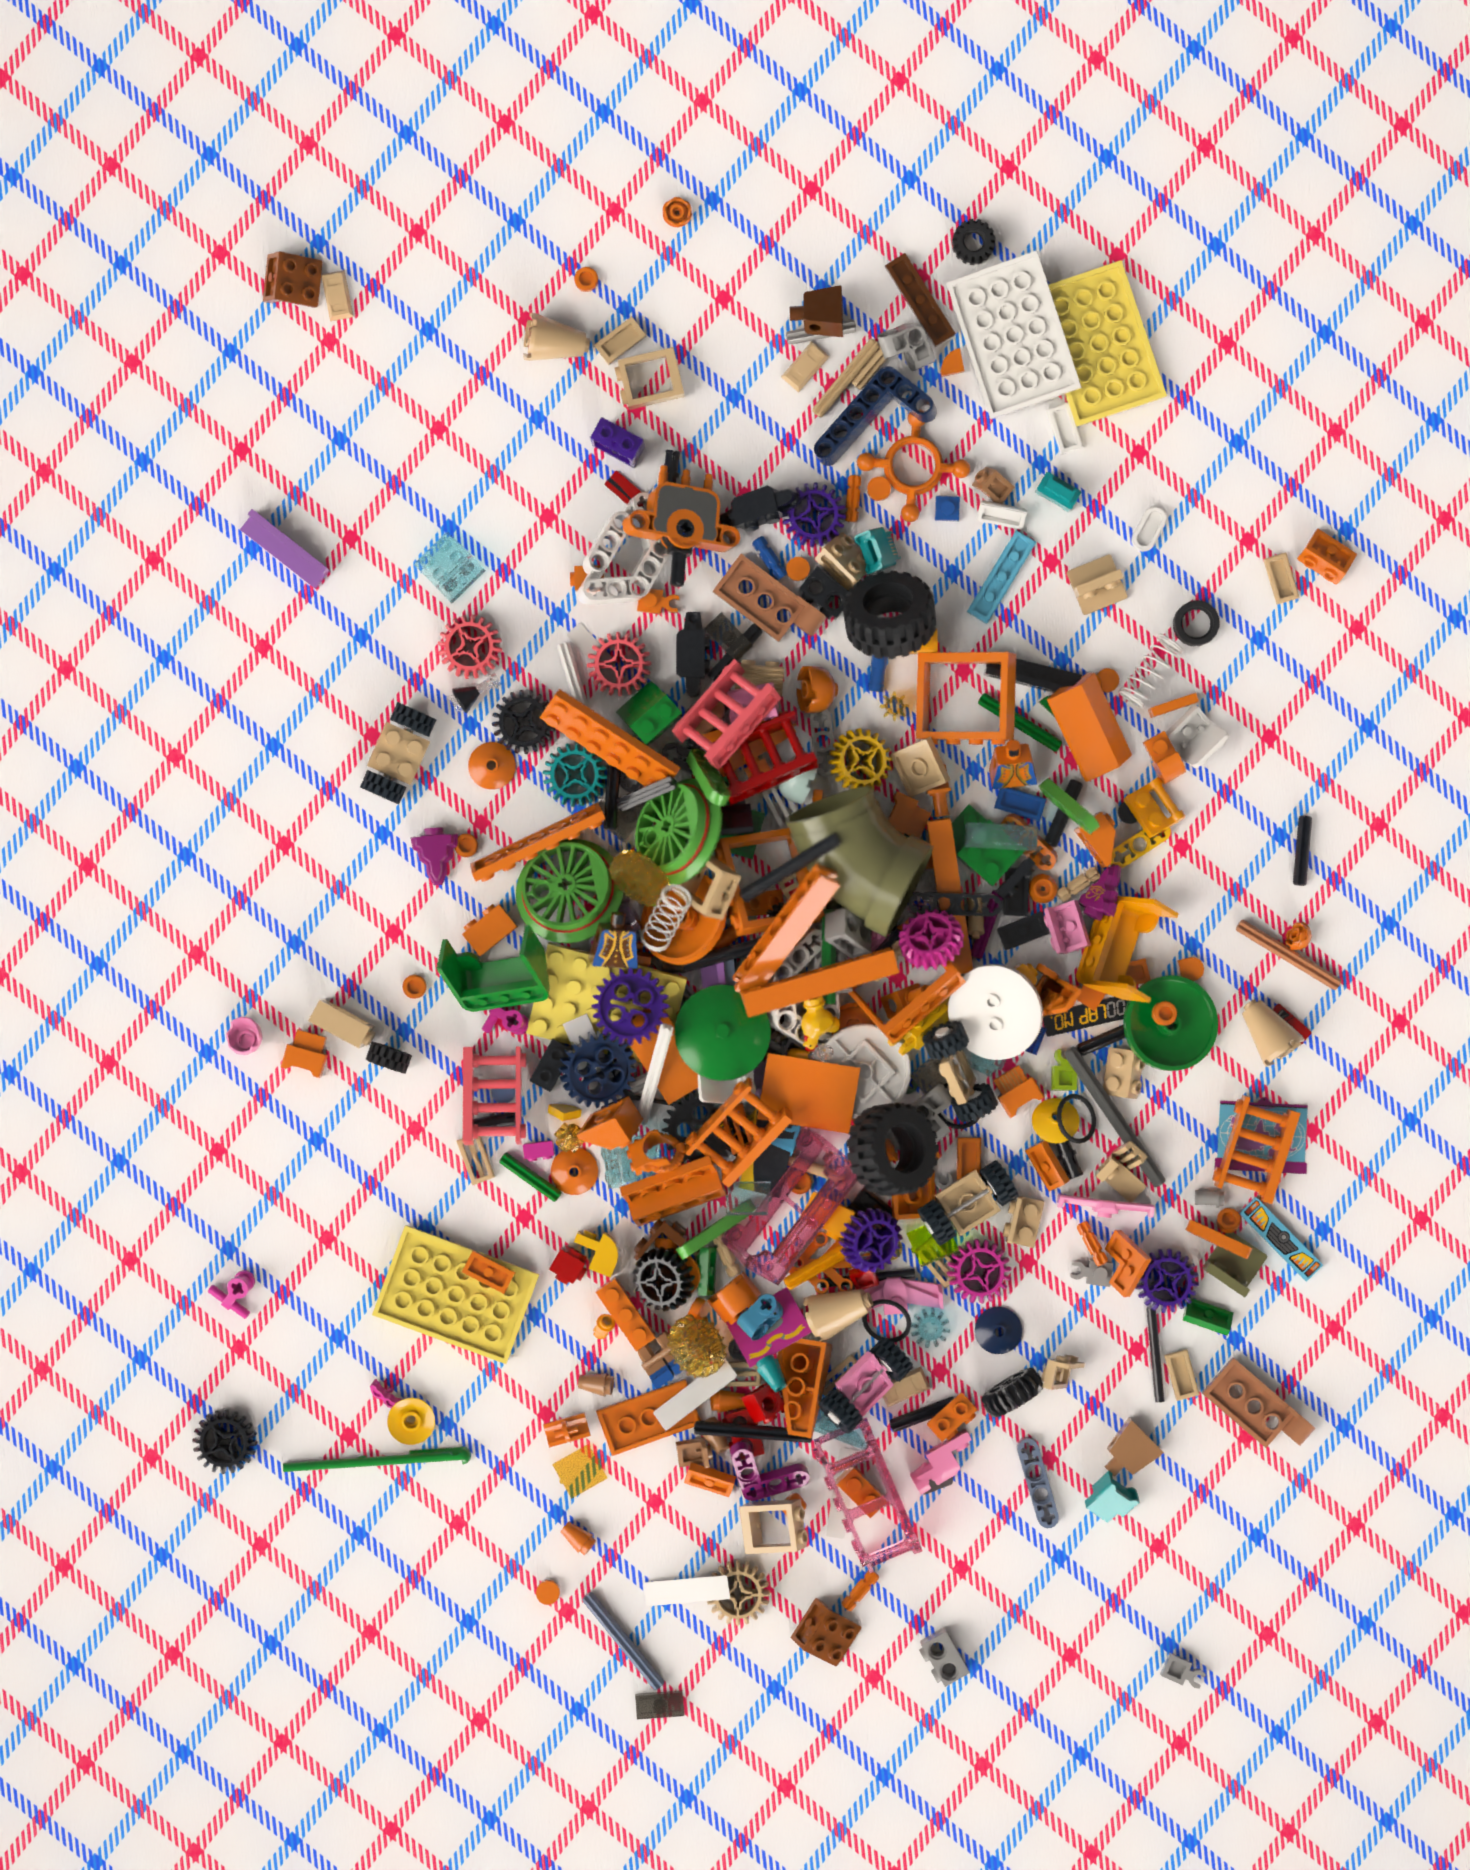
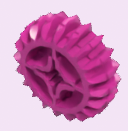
M936 908L932 913L927 909L925 914L922 915L917 912L915 919L909 917V924H903V931L899 932V946L902 949L903 957L907 959L910 965L914 964L917 969L923 966L926 971L930 966H933L936 971L940 964L946 967V961L948 960L954 962V955H960V948L963 947L964 934L960 923L956 921L952 914L948 915L945 910L939 914Z
M974 1239V1247H972L969 1241H966V1250L958 1246L957 1249L961 1254L958 1256L952 1253L951 1257L956 1259V1262H948L947 1264L949 1267L954 1268V1270L947 1271L948 1276H955V1279H951L949 1284H958L954 1288V1292L957 1294L963 1290L961 1298L964 1300L970 1294L969 1300L971 1303L975 1302L976 1296H978L979 1303L981 1304L984 1303V1296H987V1299L991 1302L993 1301L991 1294L993 1292L1000 1297L1001 1292L997 1289L999 1287L1007 1289V1285L1002 1283L1003 1279L1011 1280L1010 1276L1004 1274V1272L1011 1271V1267L1003 1265L1010 1260L1008 1257L1000 1258L1005 1251L1000 1249L995 1252L998 1246L996 1243H993L988 1248L989 1241L984 1239L982 1246H980L979 1239ZM976 1252L988 1253L994 1257L995 1261L982 1263L977 1257ZM969 1256L970 1268L964 1274H960L962 1263ZM976 1263L985 1269L982 1279L977 1274H974V1271H976L975 1267H977ZM998 1267L997 1277L989 1286L988 1275ZM966 1280H978L982 1290L970 1289L963 1282Z

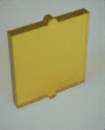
M589 1444L552 1464L560 1478L559 1483L564 1485L571 1499L608 1478L600 1465L601 1460L596 1458Z

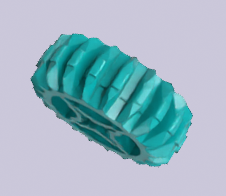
M567 743L566 752H563L561 747H558L557 751L560 754L558 757L553 753L550 754V757L554 759L553 764L549 761L545 762V765L551 767V770L543 771L544 775H550V779L543 781L544 784L552 783V787L548 788L547 792L557 791L553 797L554 800L563 796L562 805H565L567 800L571 799V807H575V800H579L580 806H584L583 798L586 797L592 803L593 798L590 796L592 793L597 797L601 795L595 790L597 786L602 789L605 788V785L599 783V780L607 779V775L600 774V771L607 769L606 766H598V763L602 762L603 759L600 757L594 759L593 757L596 754H588V750L583 747L582 751L579 750V743H575V750H571L570 744ZM572 755L585 757L576 766H570L563 760ZM590 762L595 771L593 784L584 777V771ZM557 766H560L566 772V779L560 788L555 777ZM565 767L573 771L580 769L581 773L579 775H581V779L585 783L577 779L570 781L569 777L571 775ZM573 784H580L587 789L584 793L577 795L566 793L567 789Z

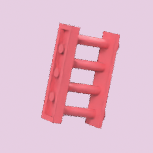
M735 659L723 669L720 676L684 717L677 721L675 727L671 730L680 742L683 743L689 737L707 750L704 756L717 770H720L782 699L770 684L767 683L763 689H760L742 675L745 671ZM735 683L755 697L747 707L742 706L726 694ZM719 701L739 715L731 725H728L711 712ZM703 719L723 732L715 743H712L695 730Z
M516 1046V1056H479L474 1054L473 1047H463L464 1145H474V1139H478V1136H515L516 1144L522 1145V1138H526V1124H522V1067H526V1053H522L521 1046ZM479 1065H516V1079H478V1077H474V1068H478ZM479 1089H516V1103H478V1101H474V1091ZM516 1112V1126L478 1127V1124H474V1115H478V1113Z

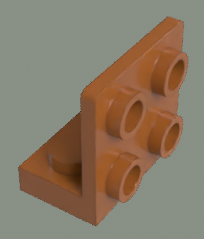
M280 251L268 254L263 302L272 304L282 301L312 308L318 307L322 260Z
M815 1598L790 1638L803 1651L827 1663L838 1666L862 1627L834 1612L822 1600Z

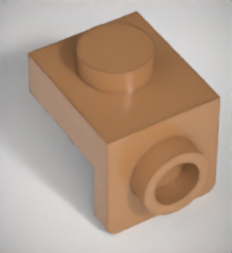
M704 1437L675 1442L679 1467L690 1466L692 1462L703 1464L704 1468H710L709 1460L713 1459L711 1445H706Z

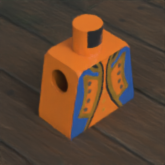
M1009 740L1006 746L994 748L989 767L992 789L1037 785L1029 744H1020L1017 740Z

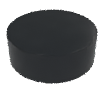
M1121 803L1118 808L1119 819L1126 824L1136 823L1137 819L1126 803Z

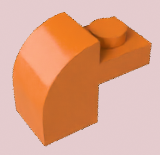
M1165 731L1142 742L1153 761L1151 764L1163 784L1186 773L1183 761L1179 753L1175 751Z

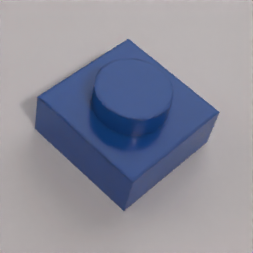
M936 496L935 521L958 522L960 497Z

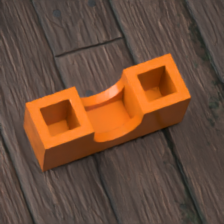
M614 1277L596 1290L595 1293L635 1351H638L656 1338L655 1332L644 1316L636 1309L629 1294L617 1277Z

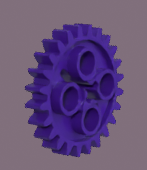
M631 967L628 970V974H625L622 968L619 969V976L611 972L612 980L608 981L603 978L605 987L597 986L596 988L601 993L600 995H593V998L598 1000V1004H593L591 1007L598 1010V1012L592 1016L593 1018L601 1019L596 1026H605L602 1034L607 1035L611 1032L610 1040L614 1041L619 1037V1044L623 1045L625 1039H627L630 1046L633 1045L634 1039L641 1045L643 1042L642 1037L651 1041L650 1033L653 1032L658 1035L659 1032L656 1027L663 1024L661 1019L669 1018V1015L663 1012L664 1009L670 1008V1005L663 1002L669 996L661 995L666 989L665 986L657 987L660 980L655 978L650 981L652 974L648 972L643 976L641 968L638 969L636 974H634V970ZM621 986L628 987V994L624 998L617 996V990ZM644 992L651 993V1000L647 1004H641L640 996ZM617 1000L626 1004H631L633 1001V1004L638 1007L651 1009V1013H645L636 1009H631L629 1012L626 1007L611 1004L610 1001ZM615 1009H620L622 1012V1016L618 1021H612L610 1017L611 1012ZM638 1015H643L645 1018V1023L641 1027H635L633 1024L634 1018Z

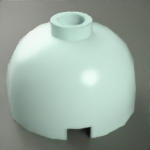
M796 756L788 759L787 762L794 760ZM817 769L804 772L779 784L780 793L786 799L802 804L811 789L809 785L811 780L814 781Z

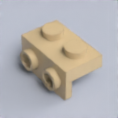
M1109 1047L1103 1088L1107 1094L1137 1099L1142 1088L1140 1078L1145 1063L1132 1050Z
M1057 1355L1056 1359H1048L1047 1366L1042 1372L1043 1388L1049 1390L1067 1388L1070 1370L1084 1368L1085 1363L1079 1362V1357L1072 1355Z

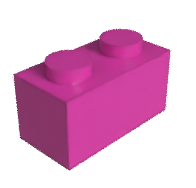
M553 1140L523 1144L524 1159H528V1162L537 1161L539 1157H543V1160L552 1159V1156L555 1155Z

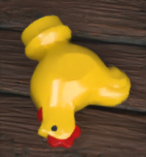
M823 996L806 1000L803 1004L804 1008L807 1009L801 1021L804 1032L803 1046H805L806 1051L814 1052L815 1048L818 1047V1039L826 1032L835 1033L839 1030V1019L823 1008L825 1004Z

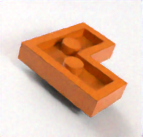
M1115 1230L1105 1247V1250L1119 1263L1109 1283L1123 1297H1130L1152 1259L1122 1230Z

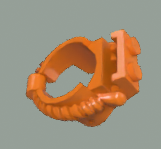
M657 1129L649 1131L642 1139H635L633 1143L628 1145L629 1150H626L628 1159L632 1160V1163H630L632 1172L635 1171L636 1176L641 1175L642 1171L647 1173L651 1171L655 1173L673 1171L674 1168H678L681 1165L686 1154L684 1143H680L677 1138L667 1133L663 1134V1132H659ZM667 1143L676 1148L677 1152L669 1161L666 1157L650 1159L647 1157L648 1149L650 1150L657 1144Z

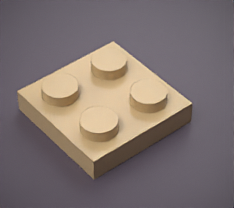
M931 737L890 754L909 797L918 795L951 780Z

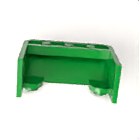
M525 925L519 953L520 957L481 963L480 959L473 953L464 952L457 954L447 939L442 940L436 969L463 1009L470 1012L541 1002L549 996L550 984L545 949L530 925Z

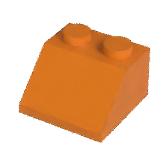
M1101 811L1093 815L1100 827L1092 834H1088L1080 826L1075 828L1074 831L1100 867L1105 868L1111 865L1116 830L1113 828L1115 822L1108 813L1103 814Z
M628 1096L617 1101V1103H613L590 1114L576 1136L579 1140L609 1150L618 1146L624 1148L632 1142V1137L639 1131V1126L644 1119Z

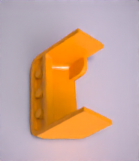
M1117 896V907L1114 917L1104 915L1101 921L1094 919L1089 934L1091 946L1084 949L1076 973V979L1088 988L1122 1000L1150 1003L1151 998L1136 989V981L1132 977L1126 976V972L1139 933H1149L1154 930L1159 917L1178 918L1179 913L1157 899Z

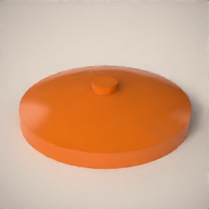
M704 874L695 894L701 900H705L713 879ZM659 883L650 893L642 911L641 932L649 921V916L653 913V909L667 885ZM673 890L665 892V896L674 898L682 907L686 906V901L676 895ZM666 898L670 904L680 907L674 900ZM660 900L659 905H666L663 900ZM690 905L668 948L661 952L648 950L655 957L669 964L685 965L695 962L705 956L718 942L726 923L727 912L723 920L704 916ZM660 906L665 913L676 915L670 908ZM656 908L655 913H662L659 908ZM675 910L678 915L682 913V910ZM656 914L661 921L672 923L664 915ZM653 915L652 918H651V921H652V920L658 921V920L654 917V915ZM669 916L673 922L678 921L677 917ZM651 922L653 926H657L659 928H662L664 931H668L660 923ZM666 925L669 930L674 929L673 925ZM655 929L647 930L655 938L666 939L662 932ZM646 931L643 933L645 942L651 946L662 947L667 944V940L658 941L651 938Z

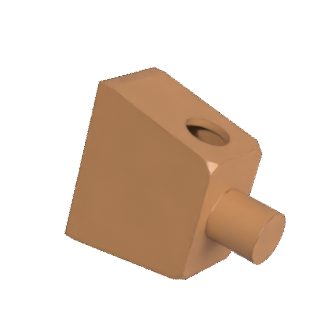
M1129 1417L1108 1445L1107 1450L1114 1457L1104 1467L1112 1472L1114 1477L1124 1467L1133 1475L1160 1457L1164 1452Z

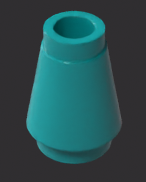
M768 1355L756 1363L758 1367L757 1372L774 1392L781 1391L787 1386L779 1361L773 1355Z

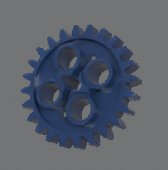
M597 1031L596 1037H593L588 1032L586 1040L579 1036L580 1043L578 1045L575 1042H571L572 1051L569 1049L564 1050L568 1058L560 1059L566 1065L559 1067L560 1072L564 1073L560 1080L565 1082L563 1088L565 1091H569L568 1095L571 1098L576 1097L578 1104L584 1101L586 1107H589L593 1102L594 1106L599 1108L600 1102H603L608 1107L610 1099L617 1103L616 1096L618 1094L621 1097H625L622 1091L624 1088L631 1090L628 1081H635V1078L630 1073L637 1072L635 1066H632L636 1059L629 1057L633 1054V1051L627 1048L628 1044L625 1041L621 1045L619 1044V1037L614 1041L610 1040V1033L603 1037L602 1033ZM604 1049L608 1050V1053L605 1057L598 1058V1054L600 1053V1051ZM587 1061L584 1069H577L579 1063ZM600 1066V1072L596 1073V1067ZM612 1070H619L618 1074L615 1077L609 1078V1074ZM598 1081L596 1088L588 1089L591 1082Z

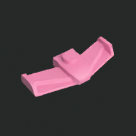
M1062 1193L1057 1196V1207L1062 1208L1063 1203L1090 1206L1094 1212H1098L1097 1216L1112 1218V1214H1118V1210L1147 1212L1148 1217L1153 1218L1155 1206L1151 1203L1108 1201L1064 1195Z
M887 1277L885 1280L879 1281L880 1285L864 1290L869 1292L873 1301L879 1299L892 1300L902 1305L907 1312V1303L944 1310L941 1284L901 1277ZM879 1304L873 1307L876 1308L883 1305L884 1315L903 1314L898 1308L889 1304Z

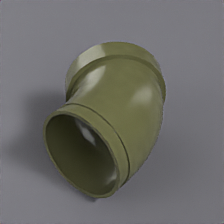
M872 786L853 788L830 795L804 806L789 815L785 822L790 829V835L798 854L832 833L839 835L842 840L840 846L806 867L810 872L813 866L819 863L836 871L838 875L836 879L839 881L840 886L832 898L852 914L864 920V927L887 938L907 907L909 898L914 893L926 869L934 845L912 834L906 837L900 833L884 815L878 800H876L875 791Z

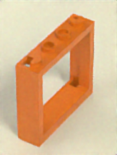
M1010 652L918 653L916 739L924 740L931 737L934 745H938V740H946L948 745H960L961 740H969L970 745H983V740H991L992 745H1005V740H1014L1016 654ZM931 664H1001L999 732H929Z
M784 828L721 838L714 850V857L735 871L730 852L732 848L787 840L791 858L797 856L798 851L791 838L790 829ZM807 867L796 872L799 885L809 873ZM738 884L729 905L732 914L730 918L731 924H734L737 936L765 932L776 916L748 921ZM823 909L812 924L818 923L824 917Z
M909 918L896 928L903 931V924H909ZM946 961V967L940 964L946 972L886 1024L883 1023L855 991L858 986H853V991H850L848 994L894 1045L966 981L949 961Z

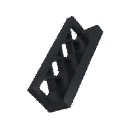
M1016 658V684L1054 693L1061 687L1074 686L1082 677L1081 674ZM986 664L983 676L1001 680V664Z

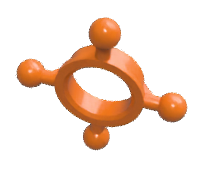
M909 413L908 422L912 426L911 436L897 440L889 448L885 458H875L868 452L860 454L857 458V466L865 472L872 470L874 467L884 468L886 479L890 485L898 492L907 495L906 505L901 509V517L906 522H914L920 515L919 508L916 506L917 495L925 494L933 489L939 482L942 472L953 473L957 478H965L969 475L971 468L970 464L963 459L956 460L954 463H943L942 455L937 446L930 440L920 437L921 426L925 423ZM911 444L920 445L932 454L935 470L927 482L921 485H908L900 481L895 475L893 458L904 446Z

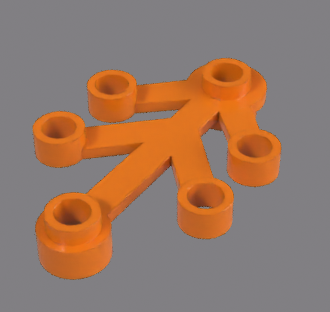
M818 1232L802 1253H791L785 1262L787 1271L792 1274L816 1260L809 1258L819 1247H824L827 1244V1235L823 1232ZM818 1236H823L825 1238V1242L819 1244L816 1241V1238ZM836 1241L824 1254L840 1246L839 1241ZM866 1253V1254H864V1255H862V1256H869V1255H871V1254H870V1253ZM845 1259L823 1271L838 1286L840 1292L852 1290L853 1283L851 1280L844 1279L833 1269L854 1268ZM800 1260L802 1265L796 1268L793 1266V1261ZM817 1276L807 1280L814 1286L818 1294H826L828 1292L829 1284L826 1280L819 1279ZM844 1282L848 1283L850 1289L843 1290L841 1284ZM819 1283H824L826 1285V1289L820 1291L817 1288V1285Z

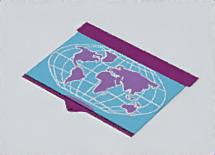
M1262 1097L1257 1102H1249V1105L1281 1115L1286 1113L1287 1109L1301 1113L1282 1173L1307 1174L1305 1149L1308 1105L1271 1103L1266 1097ZM1220 1101L1218 1151L1214 1162V1169L1216 1167L1220 1168L1236 1117L1234 1112L1236 1101ZM1245 1114L1242 1124L1243 1128L1272 1137L1279 1136L1282 1128L1278 1123ZM1238 1136L1234 1149L1266 1160L1272 1159L1275 1151L1272 1149V1146ZM1231 1159L1228 1170L1265 1172V1169Z

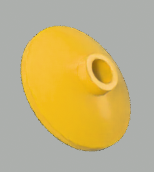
M1059 1098L1044 1100L1038 1104L1032 1115V1126L1035 1133L1049 1143L1068 1141L1060 1131L1057 1120L1052 1118L1053 1115H1057V1109L1062 1100ZM1067 1101L1062 1109V1123L1067 1133L1073 1137L1078 1131L1080 1119L1075 1107Z
M402 1399L395 1403L389 1411L387 1418L388 1430L393 1438L400 1443L406 1445L419 1444L425 1441L434 1430V1412L421 1399ZM410 1415L416 1418L412 1423L407 1421V1417Z

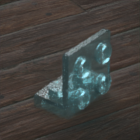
M446 532L414 563V566L451 604L486 571L449 532Z

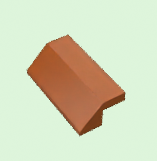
M1095 673L1086 674L1074 686L1059 688L1047 699L1085 782H1089L1120 767L1132 756Z
M709 1155L680 1165L678 1168H674L673 1171L658 1173L619 1187L622 1197L628 1203L632 1220L638 1227L727 1195L715 1163L712 1162Z

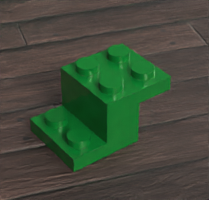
M970 804L952 822L956 857L992 887L1024 852L990 819L986 820Z

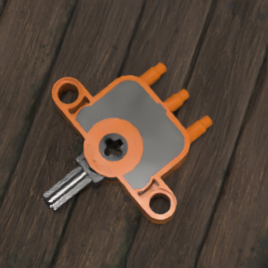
M661 465L658 486L648 495L647 509L635 510L625 517L622 528L627 535L655 541L660 539L663 546L667 548V554L672 555L670 585L673 587H683L686 558L692 555V548L694 546L705 550L727 552L739 543L740 533L735 527L719 524L720 499L712 491V474L705 475L703 488L690 486L691 477L690 470L688 469L683 470L681 484L668 482V467ZM633 518L638 520L640 528L633 524ZM723 535L729 538V544L724 541Z

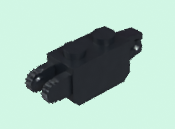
M768 485L735 497L731 502L732 509L720 515L721 524L732 526L736 529L741 528L747 532L758 530L761 525L766 523L774 524L779 522L780 518L788 516L787 510L800 504L802 501L801 495L789 489L778 491Z
M686 612L684 629H681L676 634V674L681 679H686V694L690 697H696L700 694V679H705V674H710V659H705V650H710V635H705L700 612Z

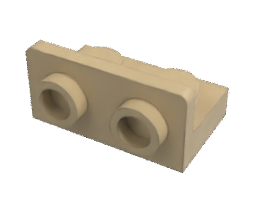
M1020 1195L1015 1200L1010 1201L1008 1213L1011 1214L1010 1223L1006 1222L1003 1230V1236L1006 1237L1005 1241L1007 1243L1034 1248L1044 1201Z

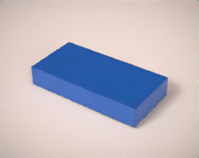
M1013 788L999 789L994 808L1040 822L1047 799Z

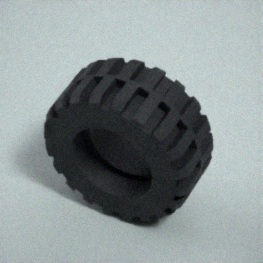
M890 570V573L881 571L877 572V575L874 576L870 574L863 581L859 580L856 582L853 588L848 591L843 601L847 638L857 650H862V653L867 656L874 655L878 659H883V657L896 659V656L901 655L902 657L909 656L910 652L913 651L915 653L920 650L921 645L925 646L936 630L935 626L937 623L933 592L930 591V587L917 576L912 577L910 573L904 571L903 573ZM889 612L902 613L893 617H878Z
M903 1102L875 1105L862 1111L861 1115H858L854 1120L855 1126H851L848 1133L850 1139H847L846 1147H849L847 1160L851 1162L852 1166H850L852 1173L857 1175L856 1180L861 1185H865L864 1188L869 1192H874L880 1196L913 1193L918 1191L919 1188L924 1187L929 1181L927 1178L932 1177L935 1171L933 1167L938 1162L936 1153L939 1152V1145H936L935 1140L937 1135L931 1128L933 1125L930 1120L925 1119L926 1115L920 1109L916 1110L915 1106ZM890 1130L896 1136L900 1147V1157L896 1168L889 1162L885 1149L886 1138Z

